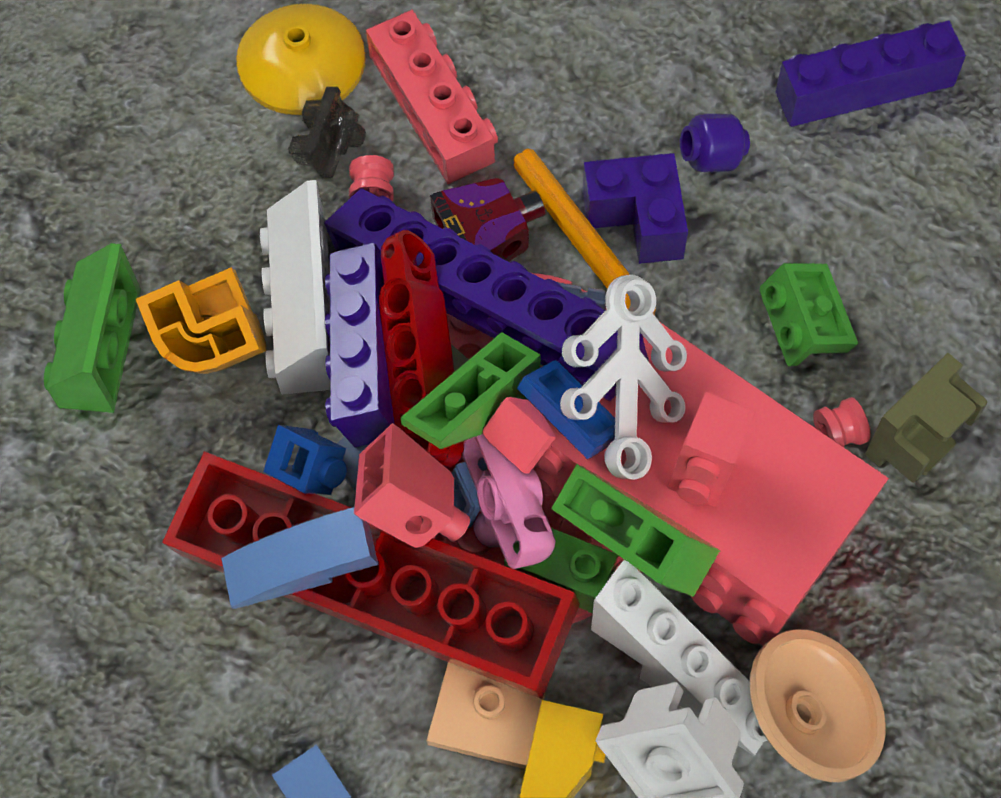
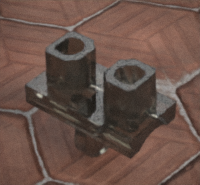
M326 87L322 99L306 100L302 111V121L310 130L309 135L293 136L288 148L289 154L297 164L313 166L321 178H333L341 155L347 153L348 147L356 148L362 146L367 134L365 129L357 123L360 117L359 114L342 101L340 97L341 91L338 87Z

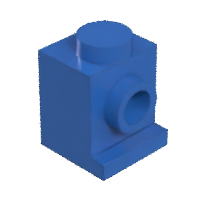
M278 425L263 472L303 493L331 495L333 488L338 487L346 476L347 466L342 461L346 448L318 435L319 432L313 429ZM296 444L299 446L294 465H288L294 445Z

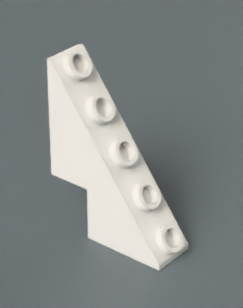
M623 560L594 600L591 630L642 664L640 679L651 687L677 682L683 690L679 706L682 708L690 707L697 718H699L705 700L717 698L741 732L738 746L755 756L764 741H768V739L764 735L753 709L750 681L636 567Z

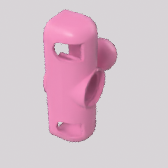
M483 434L465 440L463 458L476 487L478 503L481 509V513L474 523L476 538L487 547H501L506 562L512 569L532 566L546 560L554 551L556 541L542 509V487L536 472L532 469L530 473H523L496 449ZM484 458L489 470L482 471L478 466V461ZM519 541L520 550L517 554L513 550V544Z

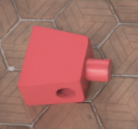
M392 423L359 454L354 508L356 516L414 548L423 547L438 533L454 542L466 532L470 523V517L454 506L453 475L398 426Z

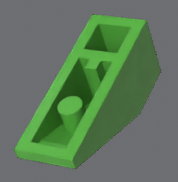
M501 332L401 417V425L440 449L483 434V428L504 399L513 397L528 400L517 387L524 376L540 368L541 354Z
M576 464L551 508L659 584L693 597L720 552L719 549L684 526Z

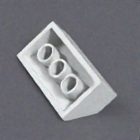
M316 180L306 181L268 208V227L260 228L262 254L269 255L270 267L262 268L263 290L265 295H271L272 308L264 309V325L266 336H273L274 350H266V368L268 378H276L281 395L331 390L330 380L325 367V358L327 355H330V338L325 326V316L330 313V298L325 287V276L330 273L328 237Z

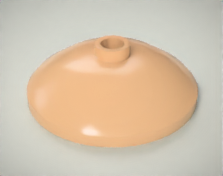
M802 629L789 630L778 634L759 650L751 668L750 695L757 721L774 749L794 768L821 781L844 782L869 770L879 758L884 745L886 731L885 716L878 691L869 674L856 657L832 638L815 631Z

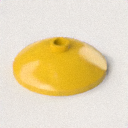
M316 4L288 5L263 15L245 32L240 41L236 57L239 78L247 93L262 106L275 112L290 115L317 113L340 103L358 85L364 72L366 60L364 43L355 25L341 13Z

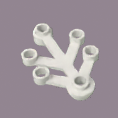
M624 275L616 278L609 285L605 295V312L583 335H574L565 340L562 346V356L565 362L572 367L590 366L598 357V348L618 330L617 349L581 388L568 389L562 395L560 406L563 414L569 419H589L594 415L597 403L616 383L615 440L607 447L604 461L613 476L622 479H639L649 471L652 463V453L648 444L642 439L637 438L638 384L651 400L650 413L656 421L674 423L679 421L685 413L683 397L679 393L670 390L639 350V334L641 333L653 347L651 360L653 365L660 371L680 370L686 363L687 352L681 342L672 339L653 314L656 307V295L652 286L639 276ZM626 293L631 300L629 309H627L625 304ZM579 342L582 343L585 350L581 360L576 355V347ZM668 347L671 349L673 355L670 364L667 362L665 357V353ZM578 395L583 400V408L579 413L574 405ZM667 399L671 403L669 415L664 411V403ZM624 450L626 453V462L622 466L621 453Z

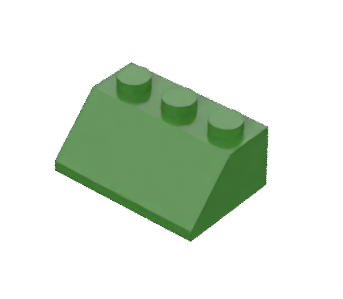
M111 243L76 262L73 279H68L65 284V313L63 320L57 321L54 330L55 355L53 362H48L44 371V387L48 390L58 408L114 413L137 310L135 299L139 298L141 291L121 244Z

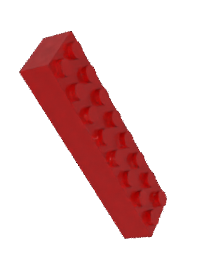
M204 451L162 543L180 556L224 573L221 558L290 527L352 507L315 493H303L276 478ZM370 523L378 565L332 577V583L283 596L540 699H543L580 605L575 592L433 538L423 547L414 548Z

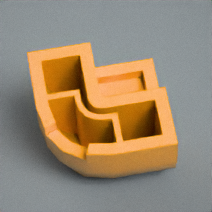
M232 267L189 286L178 280L135 299L153 344L164 359L181 370L199 374L217 372L267 350L258 317L252 312L236 270Z

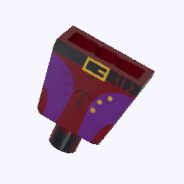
M500 178L439 191L430 195L432 218L436 226L442 229L444 227L450 228L460 238L474 245L482 244L494 255L508 262L524 253L529 247V228L527 223L546 214L542 199L536 190L513 199L505 182Z

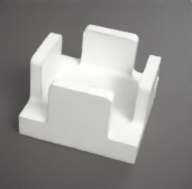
M677 682L638 690L634 694L626 716L622 721L601 726L595 740L638 798H740L744 782L734 770L732 760L741 737V732L717 698L705 700L699 718H697L690 707L677 710L683 695V690Z

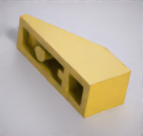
M545 700L541 701L519 798H573L591 777L594 761L600 763L605 761L606 755L595 741L602 726V713Z

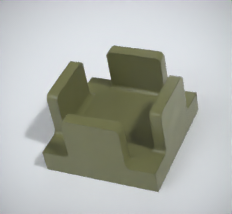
M947 353L882 416L865 455L878 467L885 461H888L908 480L915 483L921 475H927L954 448L956 441L951 436L964 423L972 426L978 420L988 402L959 377L963 364Z

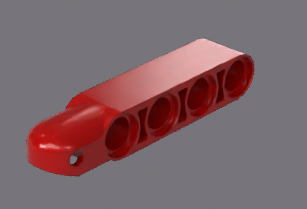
M401 230L386 238L381 246L384 285L379 294V309L394 424L445 468H451L462 457L464 441L440 449L401 425V417L455 372L445 300L438 285L434 253L415 233ZM419 253H422L424 259L420 265H417L416 257Z

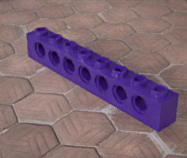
M361 188L324 222L336 252L374 242L381 251L382 244L390 235L401 230L415 233L434 253L438 285L444 296L447 314L492 338H495L501 332L541 354L542 365L557 360L582 386L617 349L618 330L598 348V357L592 365L587 367H572L568 365L562 356V346L565 340L574 335H583L605 312L604 309L588 297L580 298L564 290L560 284L552 279L544 280L528 272L524 266L516 261L508 262L494 255L482 244L474 245L460 238L450 228L444 227L442 229L428 222L418 212H408L396 206L386 196L381 195L378 197ZM419 253L416 257L417 265H420L424 259L422 253ZM640 333L639 350L649 361L643 335ZM579 342L576 347V355L581 360L585 350L582 343ZM616 383L603 398L611 401L616 396Z

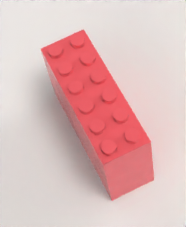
M661 323L673 340H677L684 345L687 352L686 363L677 371L658 370L651 360L653 347L643 336L649 359L648 362L670 390L679 393L683 397L685 413L679 421L674 423L656 421L650 413L651 400L638 384L637 438L645 441L650 447L652 463L649 471L639 479H622L613 476L604 461L606 449L587 459L547 418L545 419L556 438L533 467V470L539 477L542 493L548 496L553 494L558 497L576 464L581 465L719 549L718 556L694 597L691 596V598L704 611L712 614L718 613L732 623L735 632L744 640L752 644L759 643L764 646L783 629L862 520L889 478ZM668 347L665 353V357L667 362L670 364L673 355L671 349ZM705 391L756 411L736 464L716 508L708 504L696 505L683 500L676 491L667 488ZM616 396L611 401L602 397L599 403L615 417ZM668 399L664 403V411L667 415L671 411V403ZM624 450L621 453L622 466L626 462V453Z

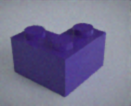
M675 153L584 162L583 199L586 218L594 228L633 225L639 264L684 259L688 228Z

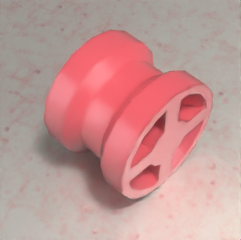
M365 155L354 159L349 165L350 178L354 181L349 187V199L362 188L378 197L381 195L386 196L393 202L394 190L389 184L394 177L393 163L384 157L376 155Z
M851 397L842 400L839 407L834 409L823 407L814 411L815 428L842 447L850 443L862 445L869 442L871 438L869 423L862 406L855 398Z

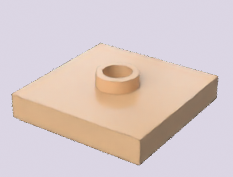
M448 662L427 737V745L526 769L541 701L545 700L547 689L543 699H540Z

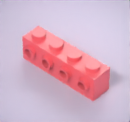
M412 9L367 29L368 49L372 61L447 184L495 163L494 144L498 143L495 128L488 118L481 119L476 111L477 103L468 86L461 87L457 81V72L448 54L441 55L438 51L436 37L427 22L421 24Z

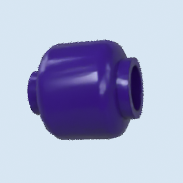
M733 114L696 115L689 122V125L683 128L680 136L681 155L697 172L733 171L740 165L743 156L747 155L750 148L749 133L746 129H743L740 120Z

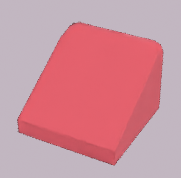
M513 397L503 400L482 430L485 438L523 473H530L556 438L543 414L529 400Z

